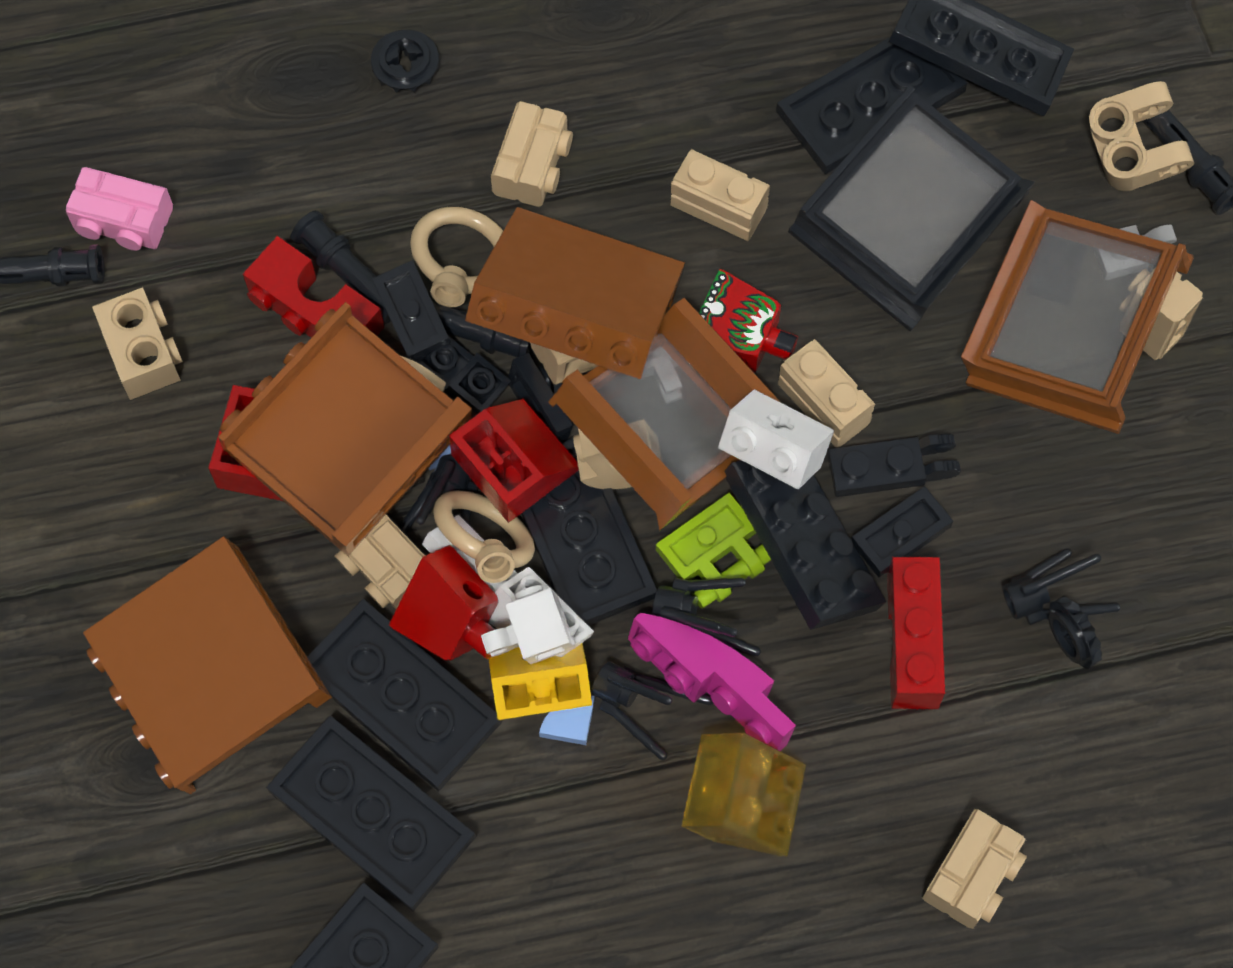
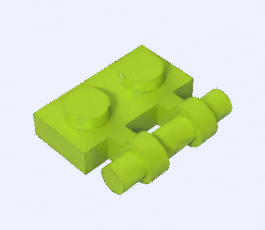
M730 493L723 496L656 544L657 553L676 577L685 580H692L697 575L702 580L720 578L746 579L748 576L753 579L765 570L764 565L771 561L763 544L753 550L746 542L756 532L744 510ZM732 552L738 562L720 574L713 564ZM732 588L698 590L692 596L698 598V606L703 609L715 600L721 602L730 596Z

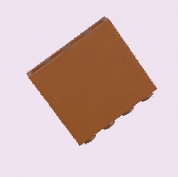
M517 207L474 282L465 321L641 379L649 351L667 308L671 307L685 262Z
M345 302L337 311L330 309L320 318L315 326L316 334L306 344L299 342L289 351L283 361L285 364L284 368L274 378L269 375L257 385L252 393L253 401L242 412L237 409L225 419L220 427L222 434L218 438L223 450L344 554L349 556L450 445L449 435L471 420L472 408L459 397L454 401L352 316L351 306Z
M224 536L83 632L91 645L86 650L88 657L101 673L107 672L114 684L109 687L111 696L122 710L130 711L136 721V724L132 726L133 733L145 749L152 748L159 760V763L155 765L159 777L168 788L175 787L188 794L196 791L192 784L193 781L304 705L309 703L318 708L332 698L242 552Z

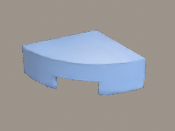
M591 696V706L549 712L541 725L539 736L586 745L595 696Z

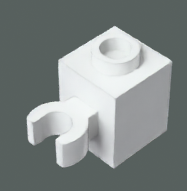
M542 585L532 586L515 594L516 601L505 604L512 625L481 635L486 653L491 654V657L519 647L523 659L530 664L576 648L558 595L551 588L543 590Z

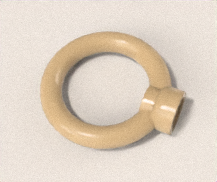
M444 207L427 213L417 222L411 234L410 246L415 263L422 273L433 282L430 291L432 298L443 306L458 307L465 302L467 294H472L474 282L478 276H467L466 272L457 266L449 265L443 268L439 265L429 251L428 239L430 234L443 225H464L483 234L495 247L503 230L492 219L475 210L463 207Z
M450 491L442 494L436 500L433 514L439 530L456 548L475 559L476 569L482 580L489 583L502 582L512 575L514 568L522 567L532 559L535 545L527 527L518 517L508 523L487 497L468 491ZM452 510H470L494 521L512 537L516 549L509 550L497 539H488L483 542L476 539L457 523Z

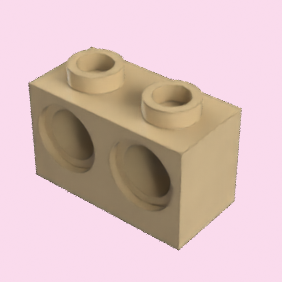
M143 287L92 306L120 380L130 400L181 381L175 365L183 361L173 337L164 340L160 330L161 327L168 325L158 300L149 302ZM142 319L141 323L136 327L125 328L126 324L131 320ZM148 356L157 357L150 365H139Z

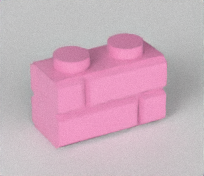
M82 167L75 184L76 188L72 191L66 205L67 216L75 231L81 236L93 240L99 239L100 235L113 238L119 245L130 250L137 251L142 246L157 249L164 233V226L167 225L173 210V203L167 188Z

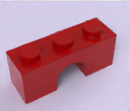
M278 236L243 273L249 291L247 293L248 298L261 310L267 312L269 309H272L282 316L281 321L284 325L299 336L305 333L312 338L317 332L315 331V326L320 318L330 309L337 311L345 302L351 306L352 316L376 336L384 329L381 309L346 284L329 300L316 302L305 298L306 291L317 280L312 261Z
M892 557L887 574L888 619H892L893 651L890 662L891 709H939L945 695L940 557Z

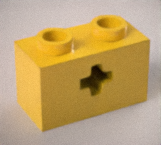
M582 643L563 657L553 656L534 664H530L523 659L519 647L489 659L498 720L592 705L587 664Z

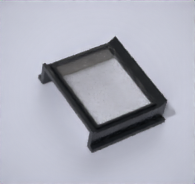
M911 85L801 207L794 224L788 230V233L910 332L922 319L930 305L1014 207L1017 208L1035 183L1018 176L914 92L915 88Z

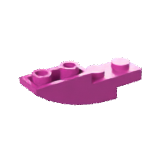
M640 613L634 618L628 636L633 650L642 660L646 662L651 661L664 674L666 682L674 691L679 694L684 693L693 703L706 692L709 693L712 702L722 713L734 717L745 728L748 738L758 747H765L773 756L777 755L788 744L796 725L767 698L774 680L757 665L728 645L688 625L645 613Z

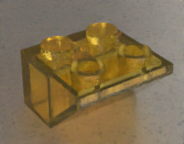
M745 733L702 734L682 827L714 842L777 856H788L806 764Z

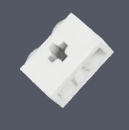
M754 389L730 410L718 448L788 485L800 489L821 468L834 430Z

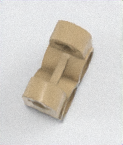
M1165 82L1149 83L1109 98H1104L1091 109L1089 122L1092 139L1101 160L1105 178L1117 190L1131 191L1180 174L1194 165V160L1186 141L1171 142L1147 151L1141 141L1136 123L1162 114L1173 106V101ZM1109 118H1117L1124 123L1120 129L1113 132H1108L1101 128V124ZM1122 157H1131L1137 161V165L1130 171H1119L1114 167L1116 161Z

